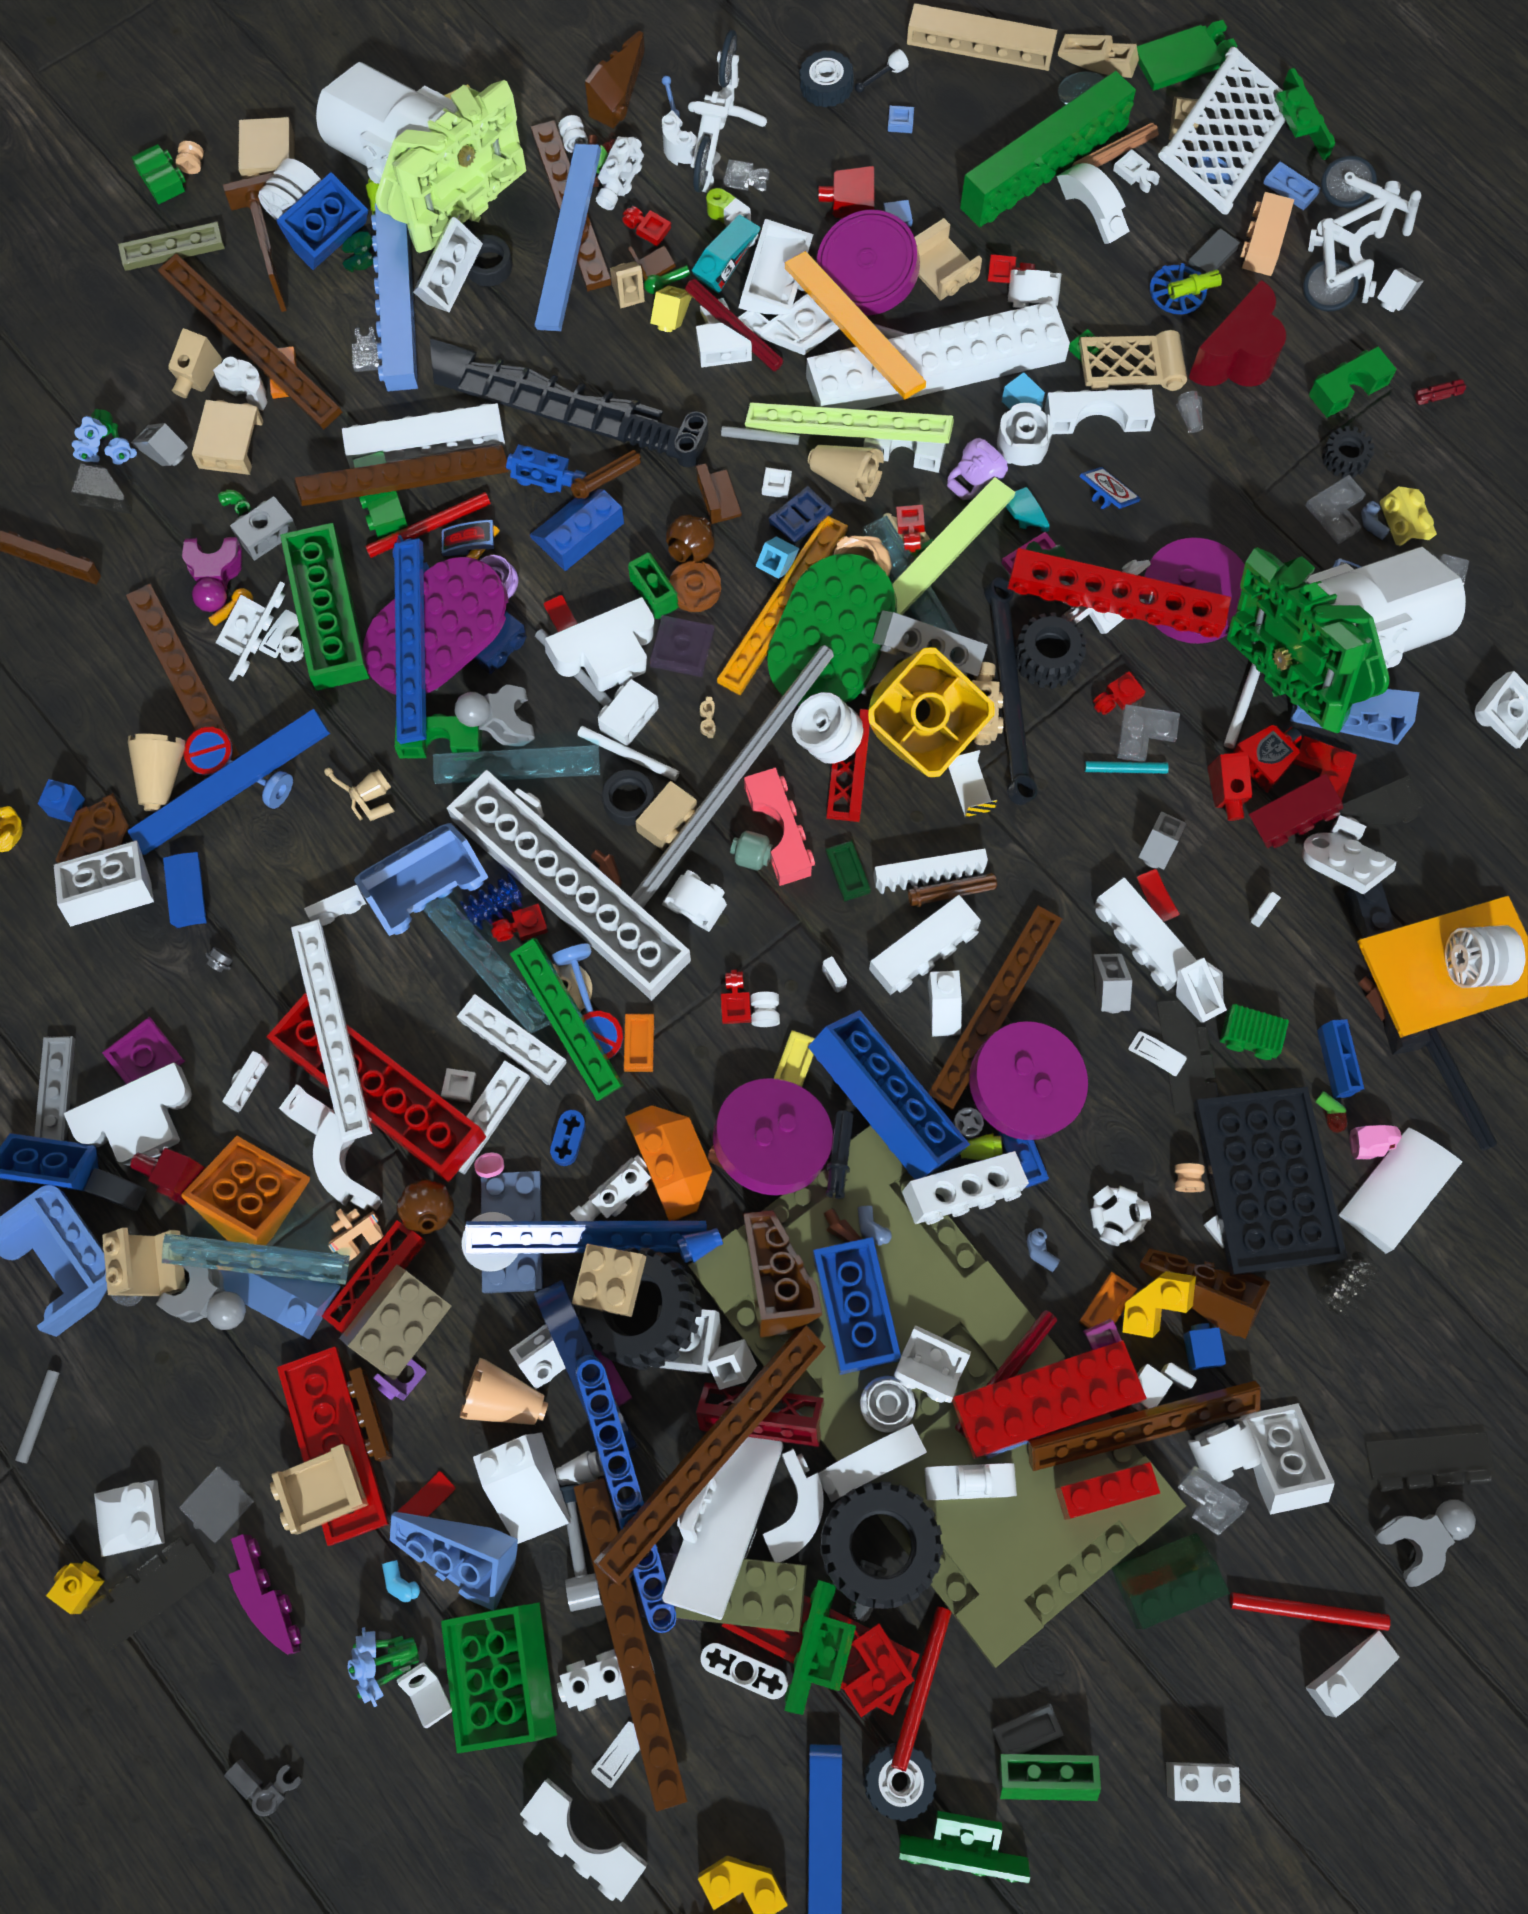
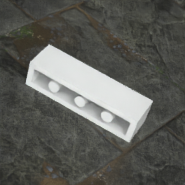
M1125 878L1098 897L1094 905L1098 917L1112 926L1117 939L1122 943H1126L1131 948L1136 961L1141 965H1145L1151 971L1152 979L1159 986H1164L1167 991L1177 984L1178 970L1197 961Z
M958 895L871 960L869 970L890 995L897 990L901 993L913 983L911 979L919 973L921 976L927 974L935 966L934 962L940 957L946 959L952 955L957 949L955 946L964 940L967 943L978 934L977 929L981 920L961 896Z

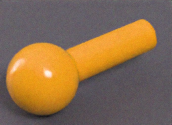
M244 588L235 590L232 594V600L209 617L210 622L217 626L230 616L240 595L253 601L252 593Z

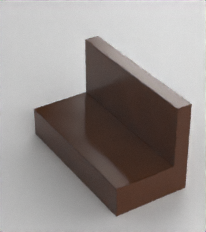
M707 464L696 466L697 482L711 524L741 517L742 513L727 469L710 474Z

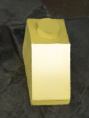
M667 286L657 291L650 323L658 325L657 329L665 332H672V330L679 328L692 296L686 290L673 286Z

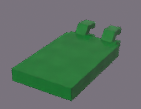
M1224 20L1212 22L1208 28L1206 25H1199L1137 46L1138 64L1152 90L1155 91L1219 69L1221 63L1226 59L1225 55L1231 47L1237 48L1234 38L1224 40L1225 35L1223 32L1227 30ZM1224 40L1218 46L1216 45V42Z

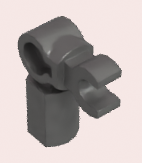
M242 1759L238 1760L224 1775L246 1800L249 1797L253 1800L252 1809L259 1816H267L274 1813L279 1804L285 1799L284 1793L297 1788L302 1782L300 1776L291 1784L285 1781V1773L291 1768L287 1764L278 1771L276 1782L274 1784L270 1782L263 1789L261 1787L262 1780Z

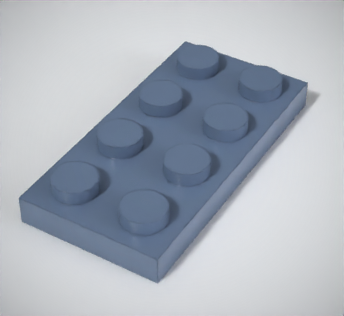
M541 1172L500 1173L491 1178L481 1177V1214L497 1212L510 1217L513 1221H542ZM518 1253L516 1259L504 1269L498 1271L482 1270L483 1293L540 1291L543 1289V1253Z

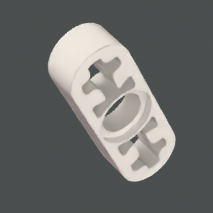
M711 1643L702 1651V1666L712 1674L769 1699H778L787 1690V1678L777 1668L720 1643ZM717 1648L721 1650L720 1656L728 1661L730 1654L737 1656L731 1664L730 1675L723 1673L726 1668L723 1664L717 1663L715 1668L709 1665L710 1659L706 1657L707 1653H713ZM741 1661H747L753 1666L754 1673L749 1680H740L735 1674V1667ZM758 1668L766 1669L762 1676L772 1678L774 1674L778 1675L779 1683L783 1684L781 1690L775 1689L773 1693L768 1692V1685L761 1681L759 1682V1688L752 1686L757 1679Z

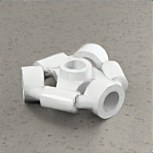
M1107 1185L1093 1197L1094 1205L1090 1209L1093 1228L1098 1229L1101 1235L1100 1239L1108 1244L1119 1246L1120 1243L1125 1241L1132 1242L1145 1231L1144 1226L1151 1220L1148 1201H1143L1137 1196V1192L1125 1187L1110 1188ZM1115 1195L1117 1203L1108 1210L1103 1209L1101 1205ZM1134 1203L1138 1222L1131 1219L1129 1206ZM1107 1223L1115 1224L1123 1229V1234L1114 1229L1106 1228L1105 1225Z

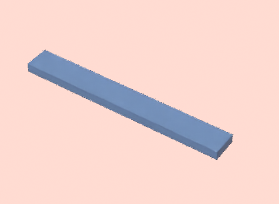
M575 144L535 321L537 330H562L601 149L599 145Z

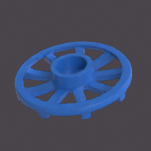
M1184 263L1163 266L1152 277L1150 283V294L1153 301L1162 310L1172 314H1187L1195 311L1203 304L1207 295V289L1200 291L1202 292L1201 299H1198L1193 294H1189L1172 300L1170 298L1171 295L1168 294V284L1183 280L1184 272L1191 275L1195 273L1200 275L1201 272L1185 266ZM1171 271H1179L1178 279L1173 276ZM1165 273L1170 282L1159 279V277ZM1160 284L1166 286L1167 289L1154 292V285ZM1167 294L1169 300L1164 306L1158 301L1157 297ZM1186 297L1195 303V306L1187 309L1184 299ZM1173 301L1180 302L1181 310H1173L1169 307Z

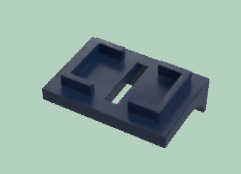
M807 486L769 517V526L779 529L795 544L832 514L833 509ZM796 508L799 512H801L809 520V522L807 523L793 509Z

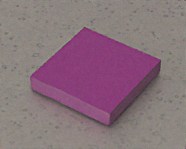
M150 1017L102 1052L126 1084L172 1063L180 1066L185 1062Z

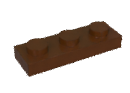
M361 1367L349 1371L351 1380L347 1381L351 1397H356L360 1409L356 1410V1416L361 1428L365 1427L368 1438L365 1439L368 1455L370 1457L374 1456L375 1460L380 1462L393 1458L367 1371Z

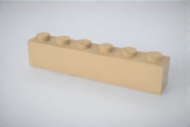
M914 3L908 26L907 44L1049 71L1057 30Z

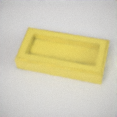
M792 1030L774 1079L789 1081L802 1087L814 1056L808 1046L815 1038Z

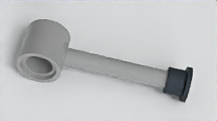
M578 1485L560 1488L571 1523L566 1525L575 1577L565 1580L571 1612L602 1605L595 1573L587 1574L576 1509L577 1500L573 1488Z

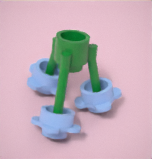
M95 409L91 417H83L81 426L75 429V436L79 439L72 442V447L75 449L73 456L81 461L99 462L100 457L97 455L100 439L112 433L113 439L105 447L104 452L112 458L114 464L120 465L129 458H134L137 452L134 448L130 447L126 439L119 438L118 425L113 423L112 415L106 410Z
M363 1627L362 1636H356V1643H354L351 1651L352 1659L348 1661V1672L353 1680L357 1679L359 1681V1685L356 1686L359 1691L357 1697L362 1698L364 1703L371 1700L373 1706L376 1707L375 1701L384 1696L380 1687L400 1674L409 1672L411 1670L410 1665L419 1662L416 1643L413 1637L403 1639L402 1636L393 1639L375 1640V1631L365 1632V1627ZM393 1646L388 1648L387 1655L376 1658V1648ZM390 1662L392 1667L398 1666V1668L377 1681L375 1680V1666Z

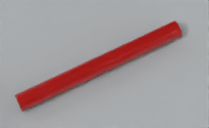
M486 492L481 493L366 545L365 548L370 558L394 548V543L397 542L400 535L403 541L409 538L415 539L490 505V500Z
M1235 1592L1230 1594L1229 1604L1232 1609L1388 1631L1390 1628V1616L1388 1614Z
M943 1607L936 1608L891 1763V1767L905 1772L907 1771L952 1613Z

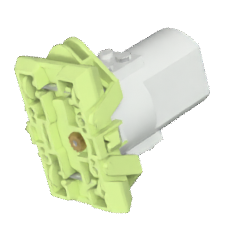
M358 62L321 91L316 119L322 139L329 146L367 166L370 179L374 183L379 184L376 193L377 208L382 213L390 215L393 219L407 224L410 238L418 253L431 250L436 246L447 222L452 217L457 218L462 224L468 219L479 223L480 215L488 209V202L495 200L501 191L526 172L523 149L520 146L516 125L517 115L514 98L505 80L491 84L482 92L462 85L451 94V99L425 85L418 91H415L376 69Z

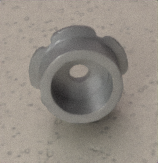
M213 947L210 953H206V957L209 959L207 964L219 972H222L223 969H231L229 965L233 958L224 951Z

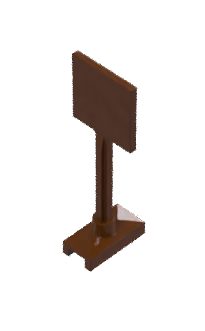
M268 173L223 184L231 211L245 207L251 209L272 287L281 312L287 311L278 275L271 258L272 248L261 209L262 204L258 197L259 191L263 186H266L268 179L273 178V174Z

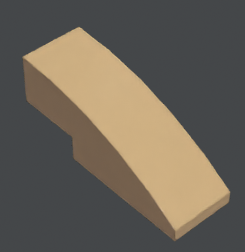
M1065 34L1058 51L1059 57L1087 70L1106 75L1117 71L1122 77L1132 78L1139 61L1136 44L1113 43L1112 36Z

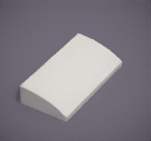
M765 219L739 304L740 309L763 314L791 313L799 284L785 270V262L804 251L808 253L813 234Z
M1407 1128L1402 1134L1399 1143H1397L1396 1148L1386 1154L1339 1213V1216L1383 1252L1388 1253L1394 1250L1462 1161L1433 1140L1411 1128Z

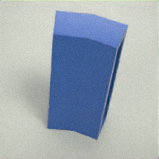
M198 852L177 854L163 858L170 923L177 928L207 923Z
M1332 1020L1322 1025L1317 1030L1333 1098L1351 1097L1363 1090L1364 1085L1348 1020Z

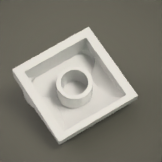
M1511 671L1491 685L1476 705L1475 717L1482 726H1491L1516 749L1520 748L1528 737V685L1515 671Z
M660 1305L658 1309L657 1319L660 1315L662 1306ZM702 1309L701 1317H696L695 1323L699 1325L696 1334L691 1333L688 1338L692 1343L687 1349L681 1347L678 1350L680 1356L674 1361L665 1359V1366L659 1368L711 1374L707 1362L719 1347L721 1332L719 1312Z
M157 1480L132 1483L129 1486L94 1494L101 1557L165 1543Z

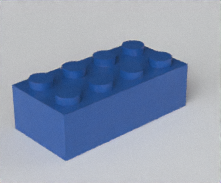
M873 1237L813 1250V1261L839 1375L899 1362L901 1354Z

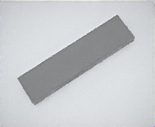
M73 1036L43 1037L34 1137L67 1141L68 1122L64 1113L70 1110L76 1041Z

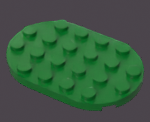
M837 554L813 564L797 581L769 645L768 670L773 684L783 696L821 646H827L834 654V657L796 705L797 707H800L810 696L818 693H832L845 703L847 701L851 702L868 684L882 653L880 651L882 646L872 643L882 611L897 613L896 593L889 577L879 565L860 555Z

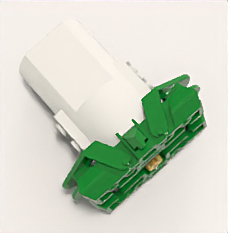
M1258 547L1254 548L1245 563L1240 583L1242 591L1236 614L1231 620L1227 640L1256 666L1258 672L1265 674L1264 681L1274 689L1272 690L1274 697L1286 694L1291 698L1293 704L1303 709L1322 728L1339 733L1348 720L1352 704L1386 692L1389 686L1387 668L1398 665L1404 652L1450 636L1458 629L1465 612V591L1461 578L1423 547L1357 569H1353L1346 563L1313 575L1311 574L1314 572L1315 567L1302 556L1282 563L1272 553Z

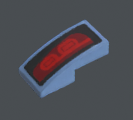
M493 520L462 523L442 530V556L468 555L469 550L494 549Z

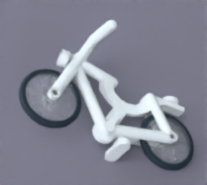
M730 30L727 33L722 52L719 51L717 56L718 80L722 90L719 92L714 91L712 96L705 95L704 102L697 101L688 104L690 112L702 115L695 154L691 165L694 168L693 186L694 190L698 193L701 191L708 193L709 189L714 185V178L712 176L714 167L721 159L720 154L716 152L719 131L724 128L727 116L740 117L760 127H764L767 124V119L764 116L733 105L735 98L734 88H737L739 82V55H736L737 34L734 30Z
M1341 157L1333 161L1326 168L1322 176L1321 187L1323 194L1329 202L1336 206L1349 208L1358 206L1368 199L1372 200L1335 220L1325 218L1319 222L1317 230H1311L1308 251L1313 252L1314 246H1323L1324 261L1317 263L1308 271L1304 279L1303 291L1307 301L1313 307L1322 311H1336L1346 307L1357 294L1358 279L1363 278L1365 283L1362 303H1367L1368 297H1374L1377 282L1371 281L1374 261L1362 258L1360 254L1361 243L1369 235L1374 234L1376 238L1384 236L1395 208L1406 212L1402 234L1404 236L1411 235L1421 199V192L1418 190L1411 193L1409 201L1402 199L1399 196L1401 184L1397 181L1386 182L1384 189L1376 185L1377 177L1373 166L1361 157ZM1384 207L1378 221H1371L1361 227L1355 234L1342 228ZM1334 240L1349 247V257L1353 267L1344 261L1335 259Z

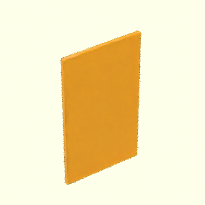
M1509 896L1357 941L1400 1038L1528 997V936ZM1508 925L1516 930L1525 948L1524 970L1518 981L1512 985L1461 988L1452 981L1445 963V949L1451 933L1457 928Z

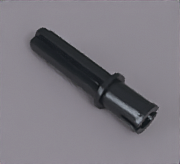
M845 1110L836 1113L830 1164L827 1165L829 1176L826 1196L832 1198L833 1194H835L836 1199L845 1197L846 1174L850 1172L848 1157L853 1114Z

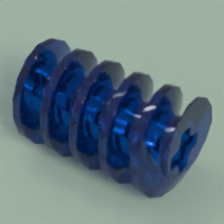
M509 873L507 874L508 883L501 878L497 880L498 889L492 884L487 885L488 895L484 891L479 890L477 891L479 900L470 895L468 896L469 906L462 901L459 902L472 925L477 926L480 930L484 929L483 919L490 924L494 923L492 914H496L500 919L503 918L502 908L511 913L513 912V902L519 907L523 906L522 895Z

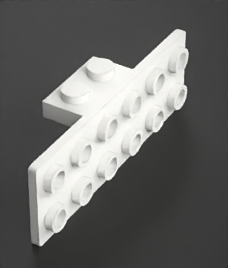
M748 1437L678 1517L677 1526L684 1540L662 1596L665 1603L718 1620L723 1618L783 1450V1443L781 1441Z

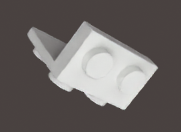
M915 1325L894 1376L907 1388H918L927 1392V1395L937 1402L946 1401L950 1403L971 1351Z

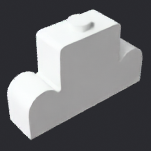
M641 597L546 637L545 652L555 670L562 676H574L580 671L581 666H584L599 691H605L618 684L625 685L630 679L646 672L647 655L641 646L648 644L653 638V614Z
M172 1063L65 1112L64 1115L74 1138L78 1142L100 1147L109 1141L117 1161L130 1166L133 1156L138 1152L156 1159L161 1155L160 1152L164 1148H169L179 1143L180 1138L168 1113V1108L176 1110L184 1108L191 1101L192 1093L182 1068L176 1063Z

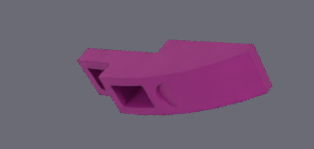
M247 1534L232 1538L231 1541L240 1570L228 1575L243 1609L259 1631L276 1647L287 1655L300 1652L299 1644L302 1643L299 1628L296 1624L292 1625L289 1613L292 1612L291 1602L288 1595H283L281 1590L268 1592L267 1587L271 1585L266 1569H261L258 1557L261 1556V1550L255 1538L252 1539L251 1535Z

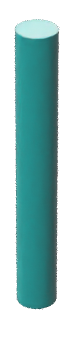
M1085 761L1084 764L1085 772L1167 774L1169 769L1168 763Z

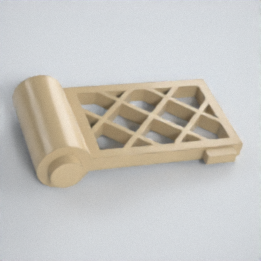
M1167 330L1156 336L1081 337L1079 340L1085 385L1091 386L1092 390L1107 389L1108 386L1161 384L1165 389L1176 391L1187 382L1181 339L1177 331ZM1138 345H1149L1150 353L1145 356L1136 347ZM1087 346H1096L1102 352L1095 357L1088 351ZM1113 346H1121L1127 352L1121 357L1111 348ZM1105 354L1116 361L1111 368L1100 361ZM1130 354L1141 361L1137 367H1134L1125 360ZM1121 365L1130 374L1128 376H1120L1115 370ZM1147 365L1154 371V376H1146L1140 369ZM1096 366L1106 374L1103 377H1092L1091 369Z

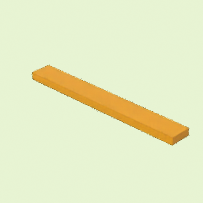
M806 251L785 262V270L904 400L926 388V380Z
M830 516L818 524L717 678L718 684L738 695L742 694L768 654L771 639L797 581L809 567L833 554L837 547V542L848 531L847 525Z

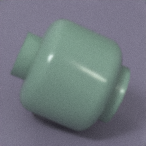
M744 831L740 838L734 837L730 853L735 854L734 860L738 866L758 871L763 866H768L773 845L770 844L769 838L766 835Z

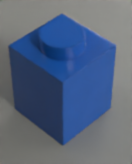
M48 779L38 805L48 816L72 822L76 811L82 808L85 798L75 786Z
M1209 1323L1191 1326L1192 1331L1183 1334L1190 1371L1217 1368L1226 1364L1219 1327L1210 1328Z

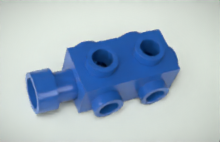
M519 444L514 454H509L506 463V469L511 470L510 478L517 479V482L524 486L531 484L541 486L547 493L561 492L563 486L571 487L574 479L587 476V473L576 470L573 472L568 470V458Z

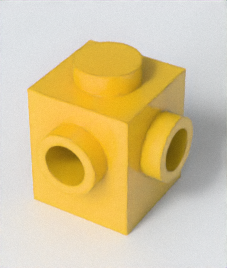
M86 1561L82 1564L70 1563L63 1566L54 1578L56 1583L46 1596L69 1614H81L105 1581L97 1576L99 1570Z

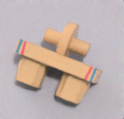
M342 1209L336 1211V1214L340 1220L331 1225V1228L335 1233L346 1227V1230L329 1241L328 1246L333 1253L337 1251L342 1258L349 1262L361 1253L352 1239L362 1233L368 1243L372 1245L383 1237L381 1228L377 1223L379 1221L378 1217L372 1211L355 1224H352L351 1222L360 1216L359 1212L354 1209L346 1215Z

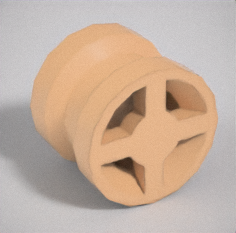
M182 141L178 147L179 155L176 157L175 164L185 173L196 174L201 169L200 161L203 159V148L195 142Z
M1194 1163L1175 1165V1173L1178 1175V1181L1175 1183L1176 1191L1201 1192L1205 1190V1184L1202 1182V1174L1205 1173L1204 1165Z

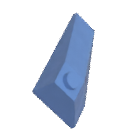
M225 1257L221 1259L217 1266L223 1275L225 1291L237 1293L245 1302V1305L309 1340L322 1321L323 1317L321 1316L331 1305L341 1288L338 1284L311 1271Z
M394 1512L391 1515V1542L417 1562L425 1561L437 1570L436 1576L442 1581L446 1578L461 1588L458 1593L467 1600L493 1611L497 1608L516 1564L517 1538L483 1526L401 1512Z

